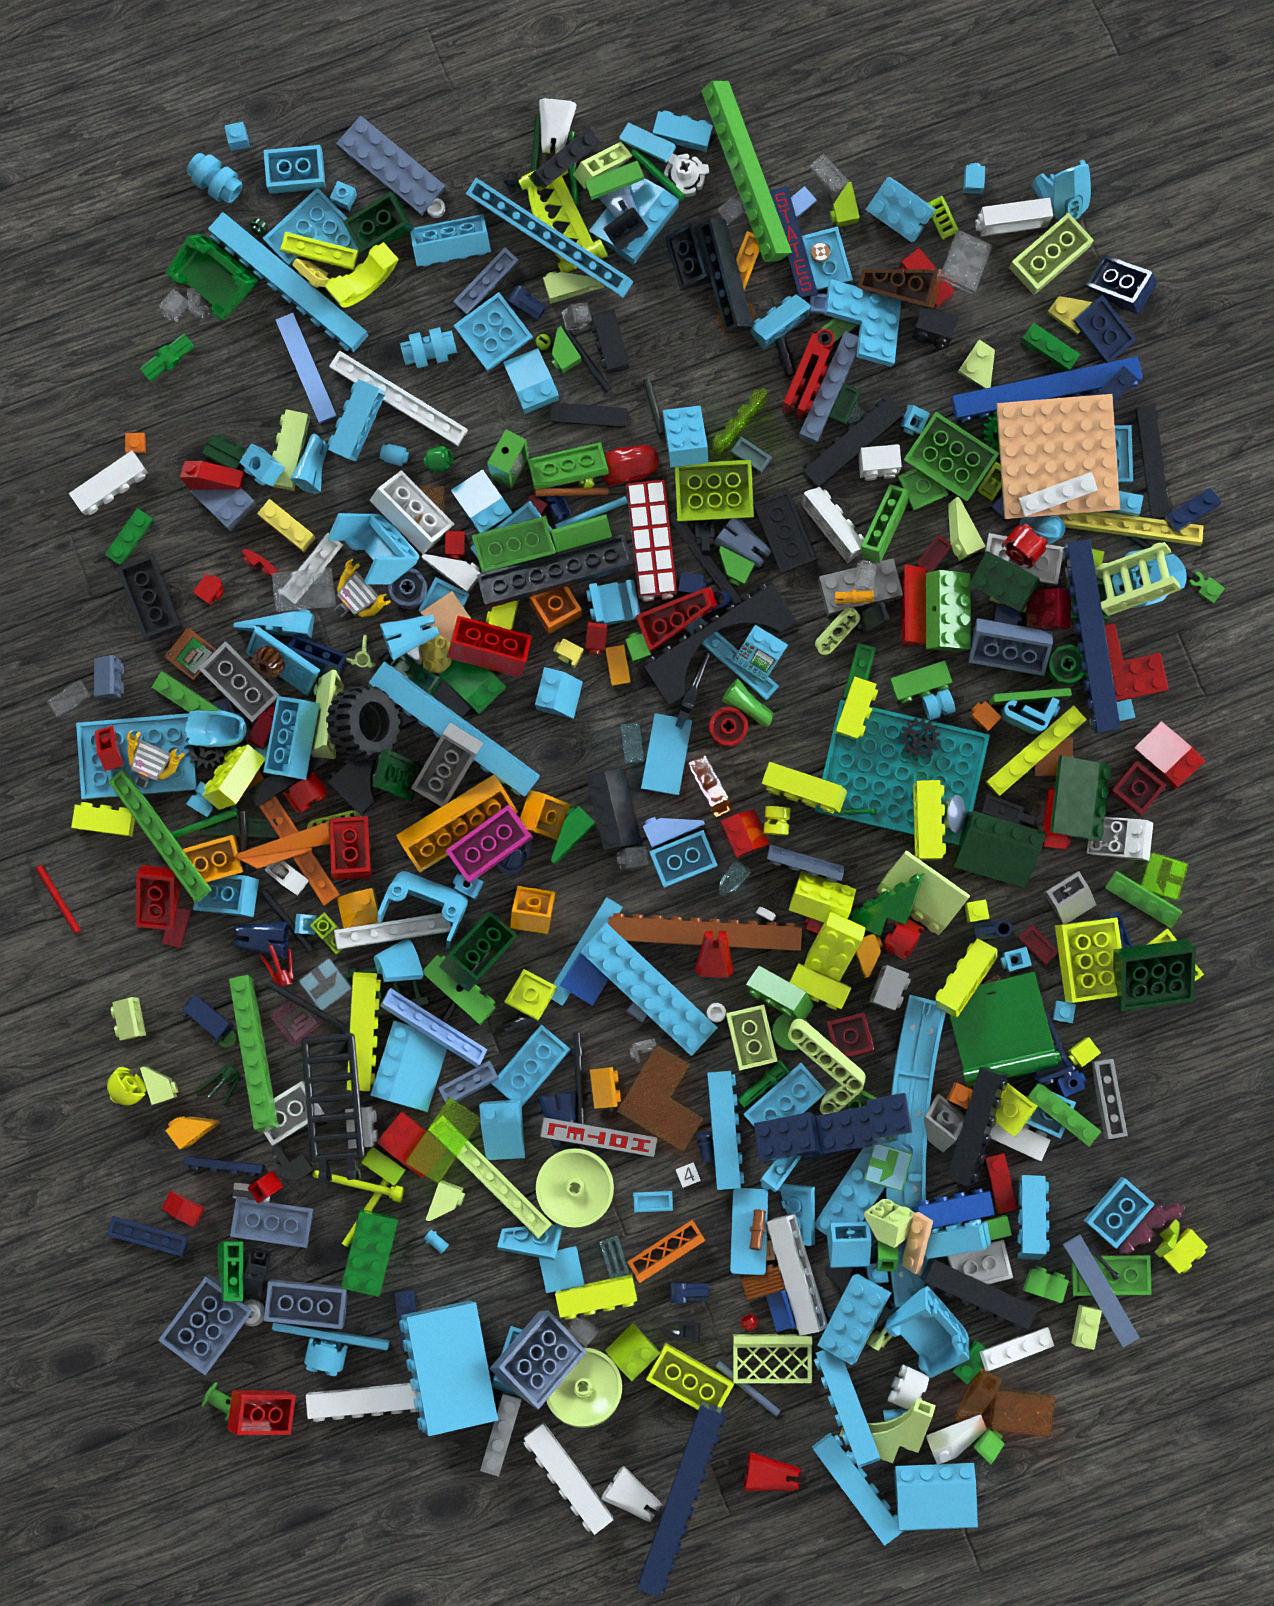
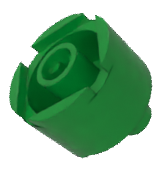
M1063 645L1054 650L1049 656L1046 672L1052 682L1068 686L1080 680L1085 674L1082 673L1080 663L1083 661L1082 654H1079L1078 648L1073 645ZM1065 662L1066 664H1070V667L1068 669L1063 666Z

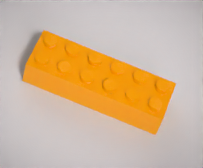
M494 774L396 836L420 873L448 856L446 852L448 848L506 806L510 805L516 813L518 811Z

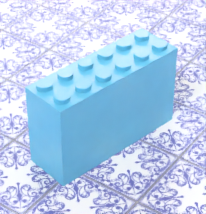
M469 1300L401 1315L402 1320H399L401 1332L405 1334L403 1347L409 1356L406 1363L408 1371H411L413 1379H410L411 1389L415 1391L417 1397L413 1400L415 1410H418L420 1418H417L419 1430H422L428 1436L497 1421L498 1417L476 1302Z

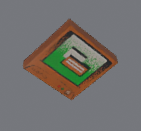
M187 628L164 657L195 681L202 673L198 668L216 649L190 628Z

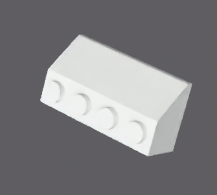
M402 470L381 485L370 499L375 507L422 554L432 548L446 534V531H449L454 526V523Z

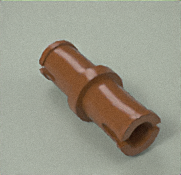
M755 1209L753 1210V1223L750 1227L751 1240L749 1249L760 1251L762 1250V1238L765 1233L764 1220L766 1211Z

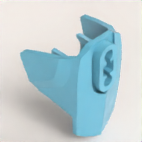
M1080 160V165L1076 167H1071L1056 175L1050 174L1049 179L1042 173L1032 183V188L1039 199L1050 198L1052 213L1056 219L1060 220L1069 213L1076 220L1089 207L1091 197L1089 165L1084 160Z
M1142 550L1129 552V553H1127L1124 557H1126V556H1128V555H1131V554H1134V553H1137V552L1142 551ZM1174 554L1164 556L1169 577L1174 576L1179 582L1180 588H1184L1186 584V569L1183 563ZM1157 558L1146 562L1151 583L1160 581L1162 577ZM1139 565L1128 569L1133 590L1143 586L1139 583L1142 577ZM1121 572L1115 573L1111 581L1116 596L1124 594L1119 589V586H1124ZM1167 595L1145 602L1132 608L1147 606L1163 601Z

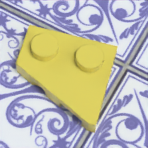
M295 259L292 264L298 270V274L308 279L309 284L313 287H325L327 281L330 280L327 278L328 273L308 260Z

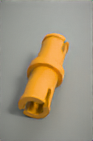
M852 589L850 592H835V604L852 603L856 605V603L863 602L874 603L873 590L856 591V589Z

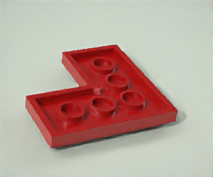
M1115 623L1105 625L1116 701L1168 691L1169 688L1161 653L1123 660Z

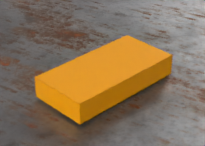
M624 645L605 648L612 686L631 683Z

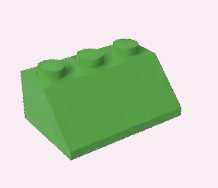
M606 514L551 530L556 552L612 537Z

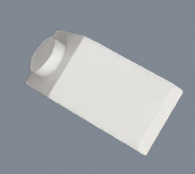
M285 861L269 865L265 869L268 874L297 896L309 881Z

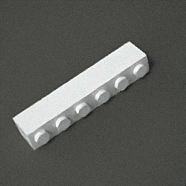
M794 1213L774 1218L766 1222L767 1231L771 1236L773 1251L778 1260V1268L783 1277L784 1289L788 1294L796 1329L800 1336L820 1332L828 1324L796 1215Z
M410 1383L309 1392L306 1394L308 1419L313 1418V1421L317 1422L324 1421L325 1417H332L333 1420L344 1419V1415H352V1418L364 1417L365 1413L379 1416L383 1415V1412L391 1411V1414L403 1413V1410L410 1409L411 1412H418V1410H415L413 1400L417 1397L415 1391H412Z
M544 1421L524 1436L525 1447L529 1452L533 1451L536 1454L535 1460L541 1468L545 1467L549 1472L547 1474L548 1478L553 1484H558L560 1487L559 1493L565 1500L569 1499L572 1504L570 1506L576 1516L580 1514L584 1520L582 1524L588 1532L592 1531L595 1535L613 1521V1515Z

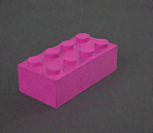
M508 805L448 848L446 852L465 879L471 883L531 840L533 836L513 808Z

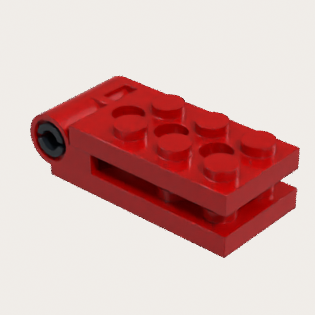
M821 329L817 334L812 333L783 402L782 412L789 414L790 409H795L799 398L797 393L802 392L806 381L804 376L809 364L812 363L815 365V368L798 406L796 417L803 420L804 415H808L813 404L811 398L816 397L821 384L819 380L823 381L828 368L826 362L834 343V334L829 329Z

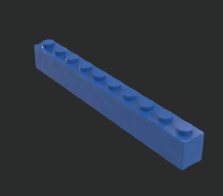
M1138 356L954 395L951 398V405L955 422L967 423L972 421V418L986 419L991 417L990 414L997 412V403L1080 397L1089 393L1090 396L1095 395L1122 366H1125L1138 378L1130 388L1138 386V383L1143 379Z

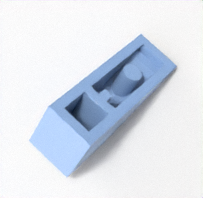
M653 817L645 821L646 825L643 826L651 848H654L700 828L705 823L703 820L667 818L656 820Z

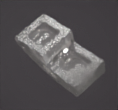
M78 680L64 688L63 692L47 700V703L58 718L90 697V694L82 681Z

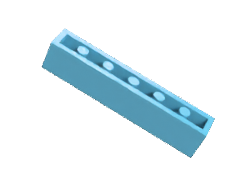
M731 1071L708 1072L717 1190L741 1188V1184L744 1183L743 1172H739V1164H742V1153L738 1152L737 1145L741 1144L740 1133H736V1125H739L738 1113H734V1106H737V1094H733L732 1086H736L735 1074L731 1075Z
M826 1350L817 1352V1358L814 1359L817 1370H822L824 1377L821 1378L824 1389L829 1388L831 1396H828L831 1407H836L838 1414L835 1415L838 1426H843L845 1431L842 1434L845 1445H850L852 1452L849 1453L852 1464L857 1463L858 1468L881 1460L844 1360Z
M830 1432L813 1445L812 1448L885 1546L903 1532L898 1529L897 1515L892 1516L889 1512V1509H891L890 1505L885 1499L880 1500L877 1496L879 1491L876 1486L866 1481L867 1474L861 1467L857 1469L852 1464L849 1456L850 1451L845 1452L841 1447L843 1442L838 1435L833 1436Z

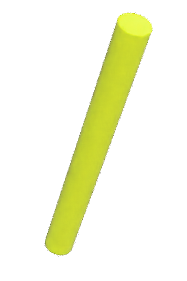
M383 1179L380 1186L388 1187L390 1183ZM375 1192L364 1210L372 1211L382 1194ZM356 1222L342 1242L346 1247H349L352 1242Z

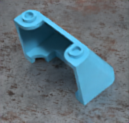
M928 1286L920 1289L886 1320L885 1328L888 1334L894 1337L901 1334L918 1353V1366L929 1378L970 1359L969 1337L966 1329Z

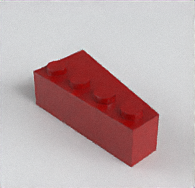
M711 587L636 615L649 651L657 650L716 607L717 602Z

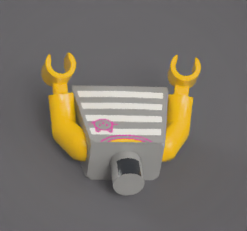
M353 559L346 562V568L340 577L337 587V596L342 603L334 610L341 618L349 611L355 617L373 616L383 606L389 605L391 601L384 602L383 598L387 594L378 596L368 584L364 583L365 580L357 571L354 573L360 565L358 563L353 567L351 565Z
M132 730L128 732L126 738L128 740L129 765L131 770L139 773L136 785L146 788L150 779L159 782L175 773L179 760L184 757V753L177 756V748L169 753L142 740L138 742L137 740L141 735L140 732L136 733V737L132 736Z

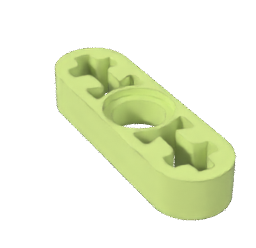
M848 607L844 609L817 638L815 646L820 654H830L859 623L860 616L855 608ZM836 628H842L841 633L837 635L833 634V631Z

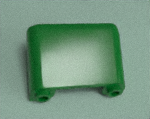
M204 234L187 236L165 271L170 276L169 279L172 282L188 284L211 303L212 314L220 320L227 319L259 281L250 270Z

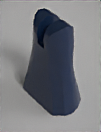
M288 922L234 926L235 935L249 936V939L235 938L233 947L272 956L269 945H273L277 958L285 960L288 950Z
M576 1091L537 1097L545 1118L575 1123ZM551 1139L554 1148L561 1147V1140ZM566 1142L567 1146L575 1145V1143Z

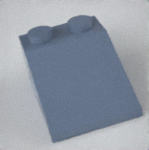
M242 488L238 490L190 491L230 532L257 506L255 501Z

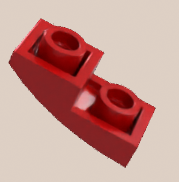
M246 549L242 551L245 555L243 560L249 567L253 565L257 569L263 565L261 570L267 577L271 575L275 579L279 575V572L260 555Z

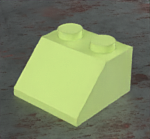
M131 997L112 1002L111 1014L113 1018H116L117 1026L114 1027L116 1037H119L120 1040H127L146 1036L139 998Z
M440 1181L426 1220L431 1221L454 1210L457 1205H462L465 1193H462L464 1188Z

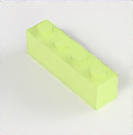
M286 409L285 415L282 414L280 426H282L281 433L277 434L276 444H278L277 451L273 452L272 457L283 465L285 469L273 487L291 491L295 490L296 484L290 480V477L302 458L310 423V416L306 413Z

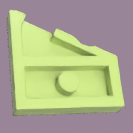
M979 340L958 370V373L982 389L990 388L995 350Z

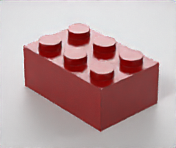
M232 1390L227 1430L236 1435H291L296 1395L286 1390Z

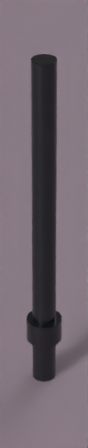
M573 1032L574 1048H572V1056H574L577 1123L585 1125L582 1055H584V1050L581 1048V1032ZM578 1144V1149H586V1145Z

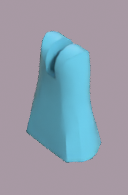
M317 434L310 436L305 452L290 477V480L303 491L314 494L321 492L322 467L328 449V444Z
M433 615L380 624L392 660L440 635L437 627L422 630L423 627L435 623Z

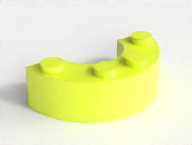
M384 242L379 246L375 245L370 249L364 263L359 264L353 273L343 277L339 275L336 278H331L325 284V288L341 307H350L370 295L387 279L394 270L398 258Z

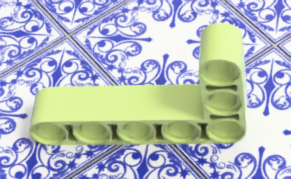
M803 1019L793 1020L788 1032L790 1041L837 1081L824 1094L820 1105L821 1113L828 1114L840 1111L863 1090L866 1078L865 1073Z

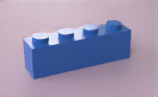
M983 1188L973 1189L971 1194L966 1195L965 1192L953 1194L954 1197L948 1199L947 1196L936 1197L934 1202L922 1200L917 1202L918 1205L911 1206L913 1212H920L933 1220L932 1228L995 1215L990 1191H983Z

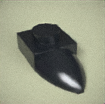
M674 1321L661 1328L665 1335L674 1340L700 1342L701 1323Z

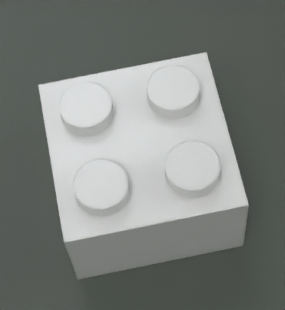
M888 445L861 448L858 455L860 478H865L867 481L877 479L876 477L884 476V479L895 478V475L899 474L902 467L900 446Z

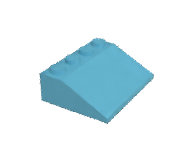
M647 179L629 185L637 212L649 228L643 236L631 241L628 247L617 251L603 230L605 226L615 220L607 208L589 230L590 234L598 240L600 239L602 243L632 265L637 262L679 207V199Z
M393 1021L370 1095L428 1112L447 1048L411 1025Z
M974 1463L895 1466L894 1481L899 1531L978 1528Z

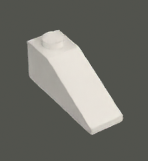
M427 554L422 555L423 561L467 593L478 582L477 574H481L479 572L481 569L473 563L469 565L465 561Z
M980 1414L926 1435L936 1463L941 1464L960 1455L987 1429Z

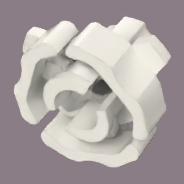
M672 153L664 175L669 179L671 171V178L676 187L685 194V197H690L696 194V188L693 187L689 190L684 188L694 185L698 180V176H700L697 190H702L705 175L709 173V167L706 164H702L697 157H693L691 161L688 154L676 156Z

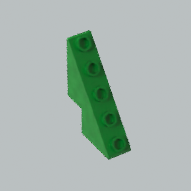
M917 873L908 882H900L893 890L882 892L877 899L873 900L871 898L862 907H854L851 909L848 920L865 927V930L881 936L886 928L889 918L905 925L911 915L925 874L919 875Z

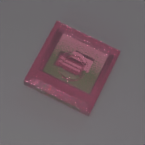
M301 992L296 994L297 996L307 1001V999ZM290 1000L270 1015L292 1046L296 1045L302 1038L324 1023L320 1017Z

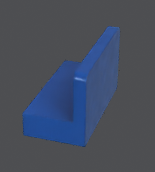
M782 1290L766 1295L776 1332L789 1328L795 1329L796 1326L786 1291Z

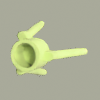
M363 635L362 651L355 655V659L347 658L348 663L352 665L357 664L359 667L368 666L371 668L376 666L375 663L370 662V655L366 652L367 635Z
M885 1327L881 1332L875 1330L874 1333L873 1328L866 1342L877 1351L884 1347L893 1337V1335L889 1334L885 1336L887 1332Z

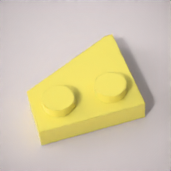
M1059 296L1047 313L1078 335L1080 330L1072 320L1092 302Z

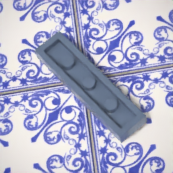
M504 248L453 301L454 304L466 315L470 314L519 263V260Z

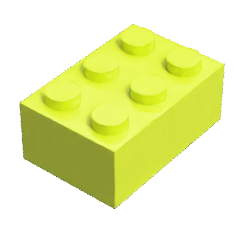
M250 745L228 751L224 756L225 761L223 764L219 765L214 771V778L209 780L204 786L205 791L202 796L219 810L237 804L265 761V758Z
M802 870L794 889L789 910L821 922L826 921L830 912L848 919L856 889L820 876H812Z
M830 912L807 954L804 966L839 982L859 948L866 928Z

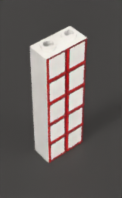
M656 480L626 484L639 599H643L644 602L653 601L656 597H662L663 600L672 599L674 595H677L665 481Z

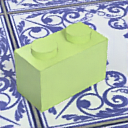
M1083 1305L1078 1306L1071 1342L1073 1345L1095 1349L1101 1310Z

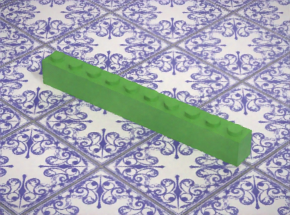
M712 81L701 92L764 262L781 261L791 254L792 251L729 81Z

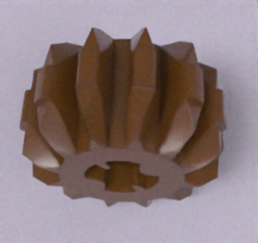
M267 645L258 649L251 660L254 664L253 668L258 670L257 673H261L263 678L267 677L268 679L279 676L285 666L284 658L279 655V652H276L273 647L269 648Z

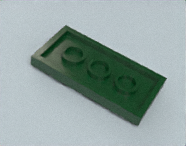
M382 749L378 757L377 770L373 775L372 786L402 799L412 801L415 790L411 788L420 774L422 764L393 751Z

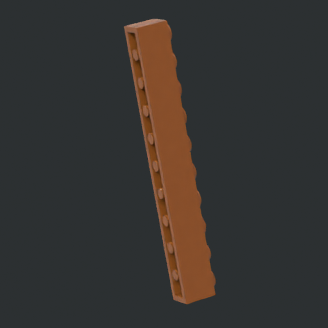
M613 913V917L609 916L608 925L625 941L702 946L706 931H713L714 940H717L719 931H726L729 947L801 951L802 927H797L796 923H786V926H778V922H767V925H759V921H748L747 924H740V920H728V923H721V919H709V922H701V918L692 917L690 921H682V917L671 916V920H663V916L651 915V919H646L644 915L632 914V918L624 917L622 913Z

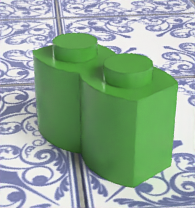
M1035 1266V1269L1029 1268L1023 1290L1062 1303L1069 1283L1068 1280L1064 1279L1065 1275L1054 1272L1053 1275L1046 1273L1047 1269Z

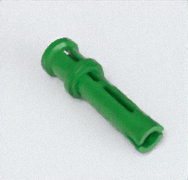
M779 1059L773 1068L765 1071V1075L737 1098L738 1101L746 1108L772 1084H778L779 1079L786 1073H790L789 1069Z

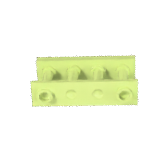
M1165 542L1156 543L1150 548L1118 560L1102 563L1095 568L1096 576L1099 579L1103 578L1107 599L1101 602V608L1108 616L1181 590L1180 584L1174 576L1169 577L1164 555L1170 554L1171 549ZM1157 558L1162 579L1151 583L1146 562ZM1139 565L1143 586L1133 590L1128 569ZM1121 572L1125 592L1122 595L1115 596L1110 575Z

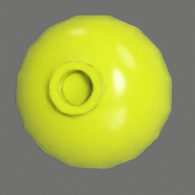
M118 1067L108 1079L107 1090L110 1099L114 1103L129 1106L139 1102L145 1096L144 1093L147 1091V1088L140 1076L135 1074L134 1077L129 1073L131 1070L125 1067Z

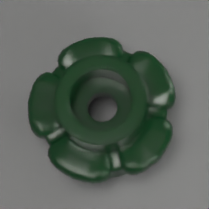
M255 218L254 221L250 222L251 231L254 234L264 235L268 226L263 220Z

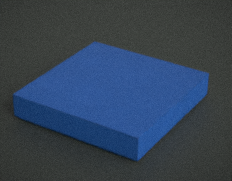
M579 953L559 986L593 1006L609 979L583 954Z

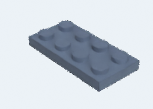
M774 845L769 847L767 859L772 864L781 865L782 863L789 865L788 868L800 871V869H803L812 876L820 874L833 882H837V880L842 881L844 875V866Z
M237 1197L230 1237L308 1248L314 1208L266 1201L257 1204L253 1199Z

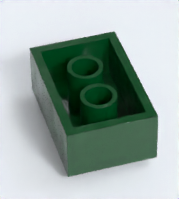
M986 551L969 586L1023 612L1040 578Z

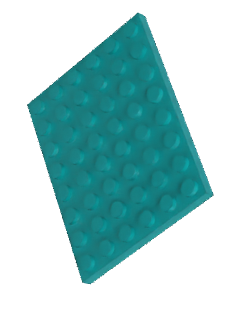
M840 700L822 779L841 785L847 790L842 805L843 809L870 810L871 808H876L877 813L875 815L870 813H844L838 815L834 811V814L823 811L818 805H816L814 812L914 835L913 784L916 781L940 780V785H944V797L941 798V804H944L945 815L941 817L942 824H944V819L947 817L945 802L948 797H953L954 795L962 797L966 807V816L967 812L973 811L990 737L989 734L932 721L930 726L934 727L937 725L935 732L941 734L937 737L941 743L935 744L938 750H931L933 753L931 757L926 754V758L922 759L921 755H919L916 760L914 754L910 757L907 756L908 750L902 751L905 747L904 744L899 745V742L903 740V738L899 737V734L904 733L901 728L903 726L908 728L907 722L910 721L913 724V720L916 717L870 707L872 711L869 719L865 718L863 723L866 726L862 737L859 736L857 740L835 733L846 702ZM916 726V727H913L912 729H914V730L917 731V730H921L923 727H922V726ZM929 731L928 737L930 740H932V735ZM924 732L919 736L915 735V737H917V742L915 746L921 741L924 742V740H922V735L924 734ZM907 736L908 744L911 746V738ZM918 747L916 751H924L928 748ZM945 828L942 842L959 846L963 829L959 833H954L950 828Z

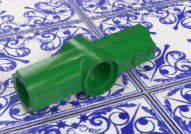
M183 334L169 346L161 347L155 353V357L144 364L140 370L152 382L164 371L171 370L178 365L180 359L193 350L195 346Z

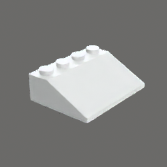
M820 487L806 491L803 495L801 506L843 559L849 563L862 553L861 545L865 538L854 531L855 526L853 523L842 516L843 511L837 504L834 505L831 502V496L825 489L822 490Z

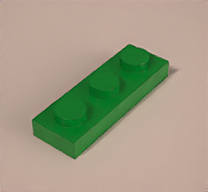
M137 508L107 550L105 556L122 566L154 519Z

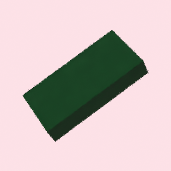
M844 383L828 419L846 426L861 390Z

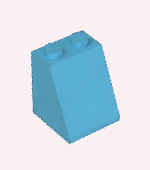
M544 667L535 703L536 709L574 719L583 682L565 672Z

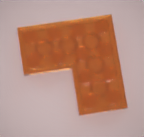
M656 1045L617 1112L681 1151L685 1150L703 1120L701 1116L670 1098L690 1064Z

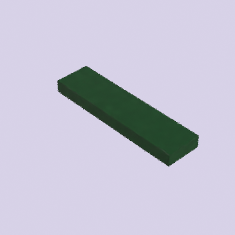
M201 816V821L210 817ZM232 817L200 829V836L227 837L234 835L240 837L239 818ZM246 818L248 838H278L268 819Z

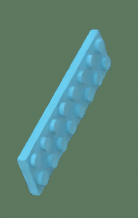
M607 923L581 948L580 952L691 1056L718 1028Z

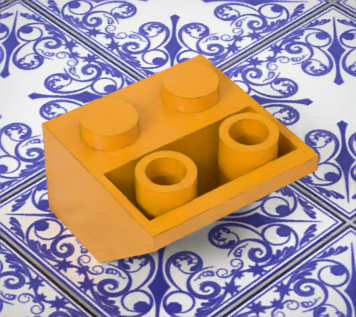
M613 1067L591 1069L590 1076L594 1109L617 1107V1102H621L620 1090H616L615 1083L619 1082L617 1070L614 1071Z

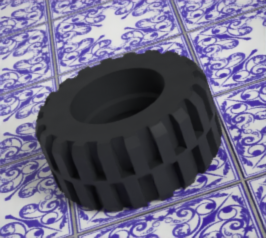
M371 685L347 688L340 691L331 701L332 705L329 706L327 711L329 715L326 717V723H328L327 733L330 734L331 738L329 739L335 745L334 748L346 759L349 758L352 761L377 759L382 749L391 751L392 746H395L398 740L396 736L400 732V729H398L400 719L397 716L399 713L398 709L394 707V701L388 698L389 695L385 691ZM361 710L364 712L368 724L366 737L362 734L359 726Z

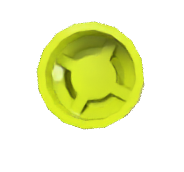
M766 806L765 818L768 820L764 823V834L788 836L789 824H787V820L790 819L791 809Z

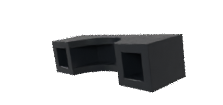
M588 127L528 177L537 189L542 191L601 141L591 128Z
M829 1263L824 1268L827 1277L839 1286L841 1293L844 1294L852 1276L855 1275L856 1267L830 1268ZM889 1299L874 1326L875 1328L880 1326L897 1310V1307Z

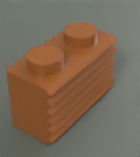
M773 1264L766 1265L764 1275L744 1274V1276H740L747 1301L785 1290L778 1266H773Z

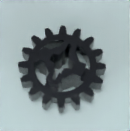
M914 718L913 724L910 721L907 722L908 728L904 726L901 728L904 733L899 734V737L903 738L899 745L904 744L905 747L902 751L908 750V757L914 754L916 760L919 755H921L922 759H925L926 754L930 757L933 755L931 750H938L935 744L941 743L937 739L941 734L935 732L937 725L934 727L930 726L931 720L925 723V718H922L920 722H918L917 718ZM916 726H922V727H923L921 730H917V731L914 730V729H912L913 727H916ZM929 731L932 735V740H930L928 737ZM924 732V734L922 735V740H924V742L921 741L915 746L917 742V737H915V735L919 736ZM907 736L911 738V746L908 744ZM918 747L928 748L924 751H916Z
M186 745L184 749L189 750L185 756H191L190 763L195 761L196 768L203 765V769H207L209 765L212 769L215 767V763L218 765L221 763L219 758H224L225 754L222 751H226L227 747H207V752L203 751V746ZM193 748L196 749L198 756L195 755ZM208 756L215 757L212 760H205Z

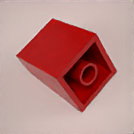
M755 809L738 813L720 822V827L734 859L770 845Z

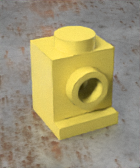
M563 638L561 642H557L553 652L559 655L558 659L565 663L572 662L571 666L575 668L584 649Z

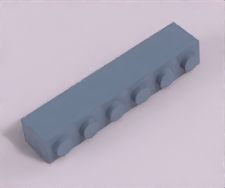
M846 331L844 332L800 431V440L814 446L817 445L839 392L855 360L858 336Z

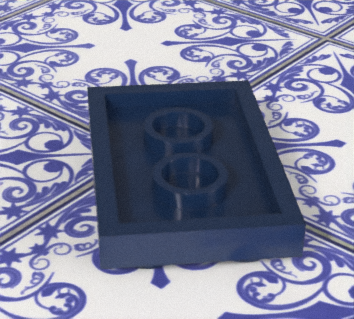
M1103 295L1095 299L1072 320L1105 363L1112 362L1136 340V337Z

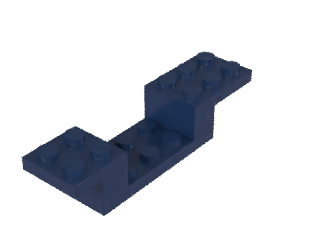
M905 1093L866 1100L867 1106L819 1116L806 1112L754 1123L759 1161L767 1162L797 1155L808 1159L899 1141L898 1135L912 1133L907 1096Z

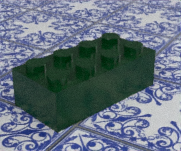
M489 911L446 956L439 967L469 992L509 949L518 935Z

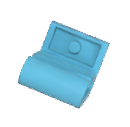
M626 580L625 583L620 584L615 582L597 586V583L589 584V590H586L588 602L592 601L593 609H590L592 620H596V623L612 625L636 620V615L641 614L634 580Z
M1052 697L1047 701L1042 713L1025 705L1019 710L1018 714L1010 711L1017 703V701L1012 700L1001 708L999 715L1003 721L1032 735H1037L1047 728L1053 717H1056L1060 706H1058L1060 700Z

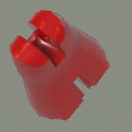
M713 931L705 932L701 951L695 966V971L700 977L728 978L733 974L734 967L726 931H719L717 940H714Z
M749 1452L746 1465L748 1472L746 1471L744 1478V1491H795L799 1489L798 1481L786 1479L787 1475L800 1477L801 1468Z

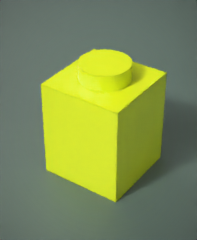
M986 900L964 904L968 923L989 919Z
M1086 1037L1068 1051L1070 1054L1068 1058L1075 1066L1083 1067L1101 1052L1091 1039Z

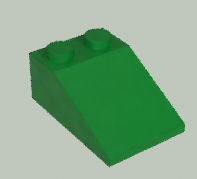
M454 659L445 671L438 674L478 715L506 689V686L489 669Z
M579 806L576 809L572 807L565 814L567 818L564 820L551 858V862L554 865L595 826V822Z

